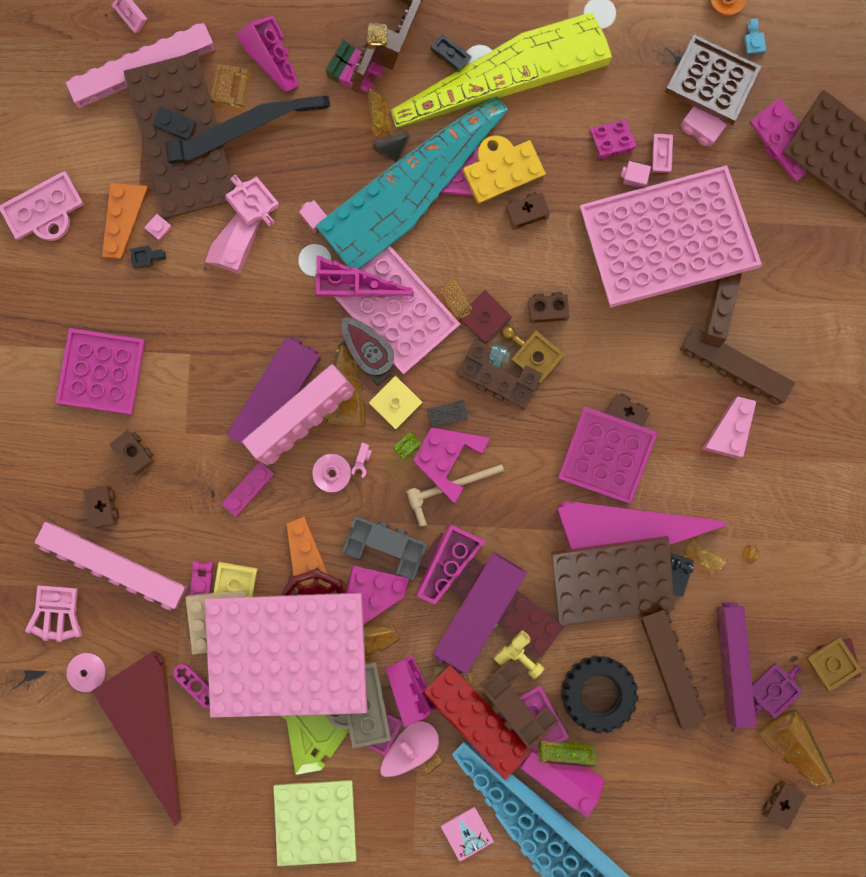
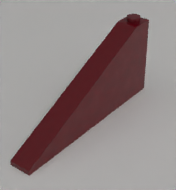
M153 651L92 690L173 824L177 825L182 820L167 673L164 657L161 653L157 654L156 651Z

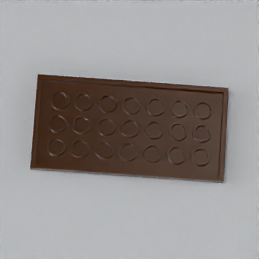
M194 52L123 71L164 218L167 219L227 203L226 194L233 191L235 187L230 180L232 176L223 145L193 160L181 163H168L165 143L175 140L186 141L187 139L153 126L159 107L195 121L196 125L190 138L217 126L198 53Z

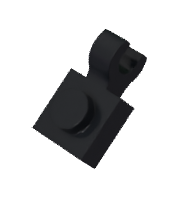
M149 246L130 249L132 267L134 269L153 266L152 260L166 259V253L163 249L151 251Z

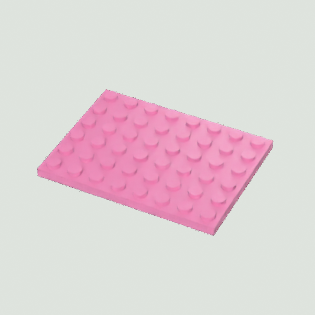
M727 165L580 205V211L610 308L761 268L762 263Z
M362 593L205 599L210 717L367 713Z

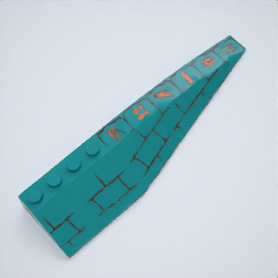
M497 96L493 97L432 136L320 221L316 227L322 237L346 266L360 270L417 224V220L426 213L429 205L439 197L442 189L447 187L464 166L467 158L472 156L476 150L475 148L481 141L485 140L488 132L506 114L508 108Z

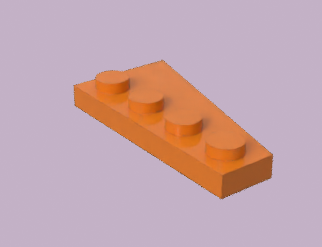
M110 183L102 252L103 258L123 260L131 238L130 235L133 227L135 228L136 219L144 204L145 195L148 193V186Z
M305 516L287 523L293 576L315 570V568H319L320 571L328 574ZM313 578L300 583L302 586L310 585V583H313ZM320 579L318 581L319 584L327 588L331 585Z

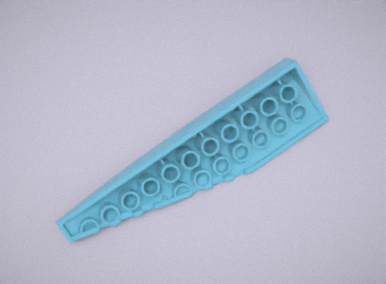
M464 741L453 752L452 755L465 774L472 778L475 788L482 792L488 806H492L498 820L511 838L518 842L521 852L524 856H528L533 863L532 867L542 877H629L558 811L511 774L504 780L472 745Z

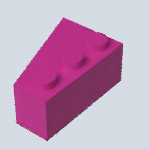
M412 655L386 668L404 727L424 719L437 709L422 694L428 686Z

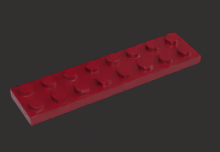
M442 532L421 560L420 565L427 569L441 540ZM473 557L463 568L459 576L451 583L450 588L466 599L485 565ZM516 591L497 623L513 637L522 630L526 632L530 637V642L526 647L539 657L544 655L564 628L562 624H559L558 621L519 591Z

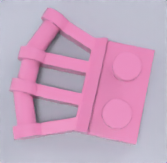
M38 585L35 612L25 632L28 634L33 633L43 638V641L54 639L57 642H63V640L72 637H82V631L76 617L78 588ZM42 611L45 612L43 630L36 627V622ZM52 612L59 613L57 632L50 630ZM65 613H68L73 629L64 632Z

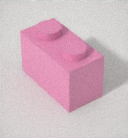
M696 107L691 109L680 125L686 134L693 135L701 145L708 146L709 148L727 126L719 118Z

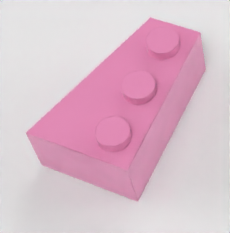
M742 397L732 399L701 450L736 459L742 458L756 401Z

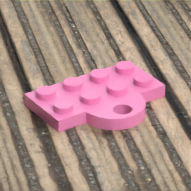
M63 171L0 205V211L16 240H20L34 232L43 240L56 241L62 238L69 229L70 218L68 213L83 206L84 203L66 171ZM54 225H58V233L51 234L50 228Z

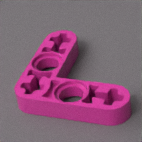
M180 664L176 666L173 671L174 678L204 708L210 709V704L206 703L208 700L206 696L209 697V685L189 665ZM179 668H185L188 677L194 676L188 684L185 683L188 680L185 676L179 677ZM194 681H199L202 685L199 692H195L191 688V684Z

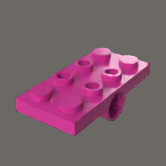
M778 98L753 118L749 124L764 142L766 154L771 159L777 160L791 180L796 182L807 172L781 153L800 124L781 98Z

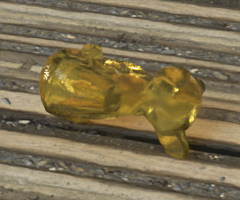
M693 537V542L687 545V552L684 554L686 558L696 557L699 563L709 570L710 576L720 570L728 561L716 551L702 549L697 537Z

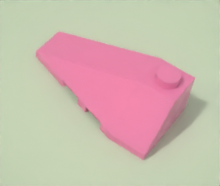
M236 213L211 244L205 263L241 275L261 219L248 226L239 214Z

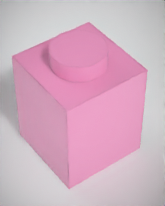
M629 161L626 167L623 166L621 178H624L622 184L639 189L645 188L651 166Z
M314 200L311 203L306 202L299 211L300 216L314 234L318 231L316 225L327 217Z

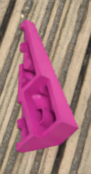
M316 256L315 297L412 296L411 287H405L371 273L339 264V262L325 259L322 256Z

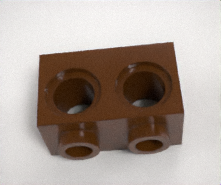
M562 292L551 293V296L533 294L532 297H529L530 323L568 321V295H563ZM559 302L562 304L563 309L560 311L555 310L553 304ZM534 305H543L544 311L537 312L534 309Z

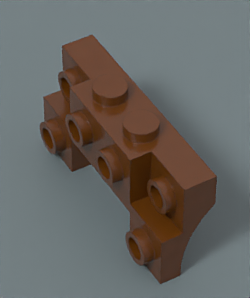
M474 339L457 375L476 384V389L484 393L486 391L493 393V397L503 402L505 399L525 409L543 373L526 365L520 377L517 378L487 363L485 360L492 347Z
M508 660L479 685L494 703L491 707L496 714H502L506 719L504 724L510 731L514 729L530 749L559 722L547 707L533 716L510 686L522 675L514 664Z

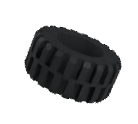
M592 656L581 659L582 661L575 663L572 666L573 668L567 671L566 678L562 682L561 698L563 699L565 710L577 725L587 731L609 733L613 732L615 728L620 729L623 727L622 724L624 722H628L631 719L630 715L632 712L635 713L637 708L635 704L638 702L639 697L636 691L638 687L634 682L632 673L623 664L609 657ZM598 675L610 678L615 683L618 692L615 704L609 710L600 713L589 710L581 698L584 683L589 678Z

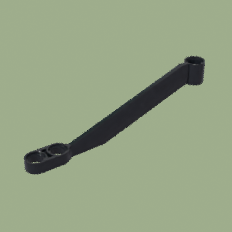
M316 96L299 98L292 101L260 104L186 141L175 140L166 142L168 163H181L193 160L291 111L303 112L329 108V97Z

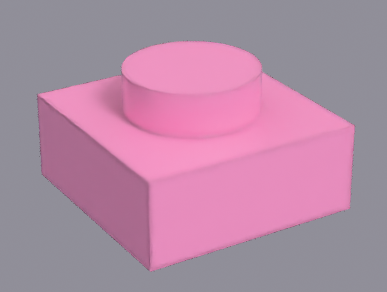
M156 214L144 228L161 241L171 230L172 226Z

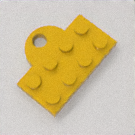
M502 136L486 138L478 148V162L462 169L477 204L546 175L530 140L513 147L511 142ZM489 142L495 143L497 150H489L487 144Z

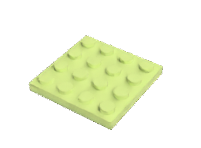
M352 780L274 785L277 866L353 862L357 860Z

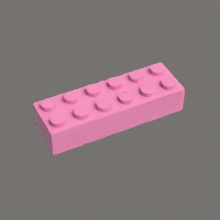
M331 364L242 442L258 461L266 465L273 464L279 459V455L282 452L290 450L296 440L304 438L309 433L308 430L319 425L325 415L334 412L338 408V404L343 400H348L356 389Z

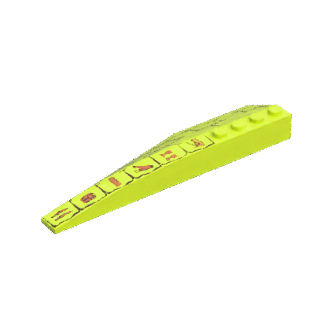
M593 12L521 33L468 64L460 72L457 71L393 108L391 110L392 117L397 129L484 103L496 96L498 98L607 66L610 64L612 55L607 40Z

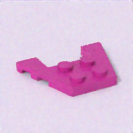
M431 427L413 462L455 504L463 491V487L446 479L464 446L482 455L490 438Z

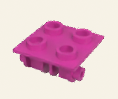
M626 119L590 128L598 149V159L611 157V154L615 157L616 152L618 155L632 152L637 147Z

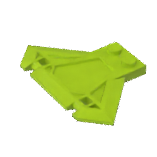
M326 714L281 716L287 721L296 775L322 770L326 765L321 761L323 757L327 755L331 758L349 732V729H340L333 726L327 719ZM314 748L319 750L315 756L311 754Z

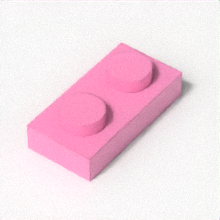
M114 0L112 6L134 33L140 32L147 21L146 16L133 0Z
M653 135V173H671L673 135Z

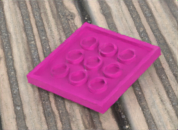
M69 328L56 403L133 415L146 340Z
M584 406L558 479L631 504L658 432Z

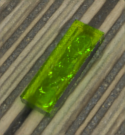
M540 741L538 743L539 763L583 767L596 766L595 746Z

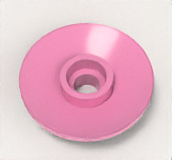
M327 454L316 461L312 475L315 484L320 489L326 492H337L349 483L351 469L348 462L340 455ZM334 470L336 475L330 477L329 471Z
M82 653L75 656L67 667L68 682L74 689L80 692H91L103 683L106 676V668L103 661L92 653ZM83 669L87 671L86 677L81 674Z

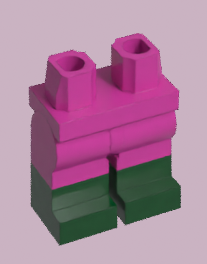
M343 39L335 56H333L326 68L327 77L352 88L353 82L350 80L362 51L354 48ZM371 61L358 93L364 91L371 94L375 83L368 79L370 75L379 79L383 73V67Z

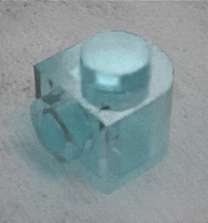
M494 342L487 362L501 369L503 363H507L511 354L508 351L509 347Z

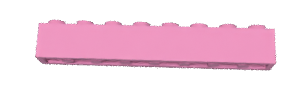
M194 24L184 32L178 31L170 38L160 39L156 44L143 46L135 53L123 55L121 59L108 61L100 68H92L84 75L74 76L70 78V81L66 82V85L74 103L78 108H81L128 88L123 72L125 70L197 52L200 57L216 49L205 24Z
M44 522L35 541L36 544L40 545V550L47 553L53 551L57 553V558L64 561L70 559L74 561V566L81 569L87 567L92 570L91 574L100 578L104 575L109 578L108 581L117 586L121 583L127 586V591L134 594L140 592L144 594V599L151 602L157 600L162 603L161 607L168 610L179 607L188 589L187 586L51 522Z

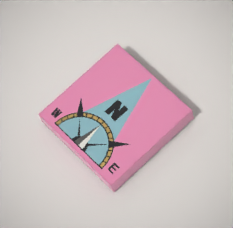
M475 806L440 825L459 861L464 860L494 842Z

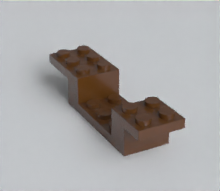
M400 0L408 5L404 10L396 32L378 24L375 31H370L366 45L362 49L360 59L355 65L350 80L353 82L351 90L359 92L371 61L393 70L422 0Z

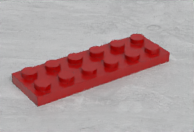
M451 665L422 692L504 780L532 752L513 730L510 731L504 721Z

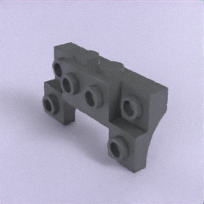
M355 516L342 553L360 559L365 545L400 558L401 561L396 574L414 580L428 544L406 536L407 532L398 528H396V531L388 529L389 525L378 521V524Z

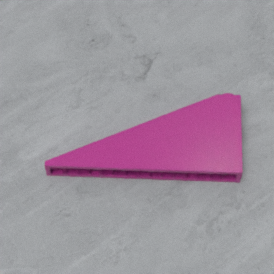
M570 500L560 503V508L556 509L569 549L668 536L670 544L727 525L726 521L578 502L571 504Z

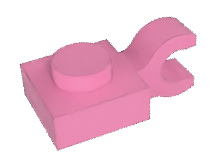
M361 444L356 464L352 468V475H355L357 469H361L363 471L361 478H365L366 469L364 464L365 461L369 462L372 450H369L370 445Z

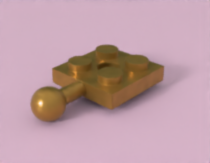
M505 326L501 331L503 339L507 341L512 340L520 347L511 361L522 370L527 365L543 373L538 382L539 384L543 382L565 356L564 353L537 331L526 342L516 335V330L513 326ZM536 352L541 353L543 361L535 362L532 358L533 354Z

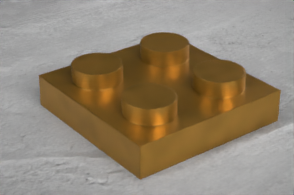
M837 637L806 657L828 692L862 671L841 637Z

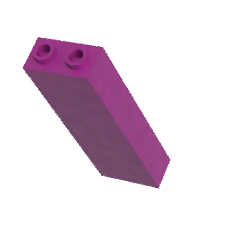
M286 337L226 435L244 445L242 441L303 389L321 360L320 356H318L319 352L310 346L308 349L303 347L302 342L295 337H292V339Z
M493 552L433 652L436 655L435 658L442 663H449L458 673L462 674L464 672L467 674L525 578L527 571Z
M724 602L722 606L716 608L727 721L729 725L735 728L756 727L745 607L738 606V602Z

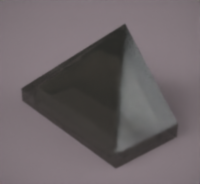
M405 131L372 141L373 150L397 163L409 142V132Z

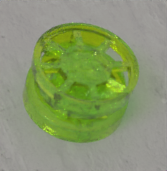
M412 431L395 444L392 449L394 452H398L399 458L403 460L405 456L410 455L422 442L415 438V433Z

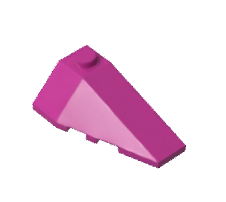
M273 15L250 22L236 33L245 51L285 92L299 86L293 65L289 63L287 58L289 54L288 49L283 46V33Z
M532 751L520 768L571 807L588 817L599 801L605 780L584 766L546 763V761H564Z

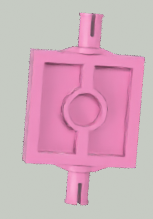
M237 175L232 176L230 180L236 187L233 191L226 194V200L244 222L249 226L255 221L263 219L268 226L273 225L275 221L270 217L269 213L279 208V203L257 177L247 182H241Z

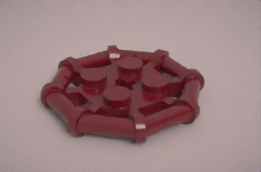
M315 568V570L296 576L291 575L281 596L290 595L294 587L298 589L296 595L331 594L335 590L337 594H343L345 591L341 579H336L320 571L319 568ZM313 578V583H310V585L302 586L300 583ZM320 579L331 585L327 588L319 584L318 581Z

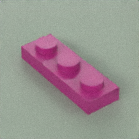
M259 462L225 499L222 505L237 517L275 474L262 462Z

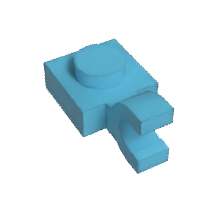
M758 18L750 19V23H747L749 34L744 36L746 55L766 52L764 32L758 33Z

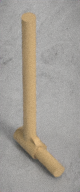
M500 464L452 482L463 486L504 472V468ZM438 487L423 492L416 488L407 490L406 493L410 505L414 509L419 526L427 525L421 508L424 502L423 499L442 492Z

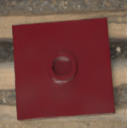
M486 290L458 316L484 344L512 317Z

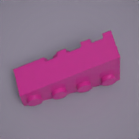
M448 524L415 595L435 605L486 541Z

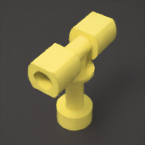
M523 630L512 639L511 645L508 647L504 646L494 656L495 661L501 666L511 658L514 661L518 659L529 669L528 674L533 679L537 678L544 670V667L539 662L534 664L523 654L524 647L530 642L529 635Z

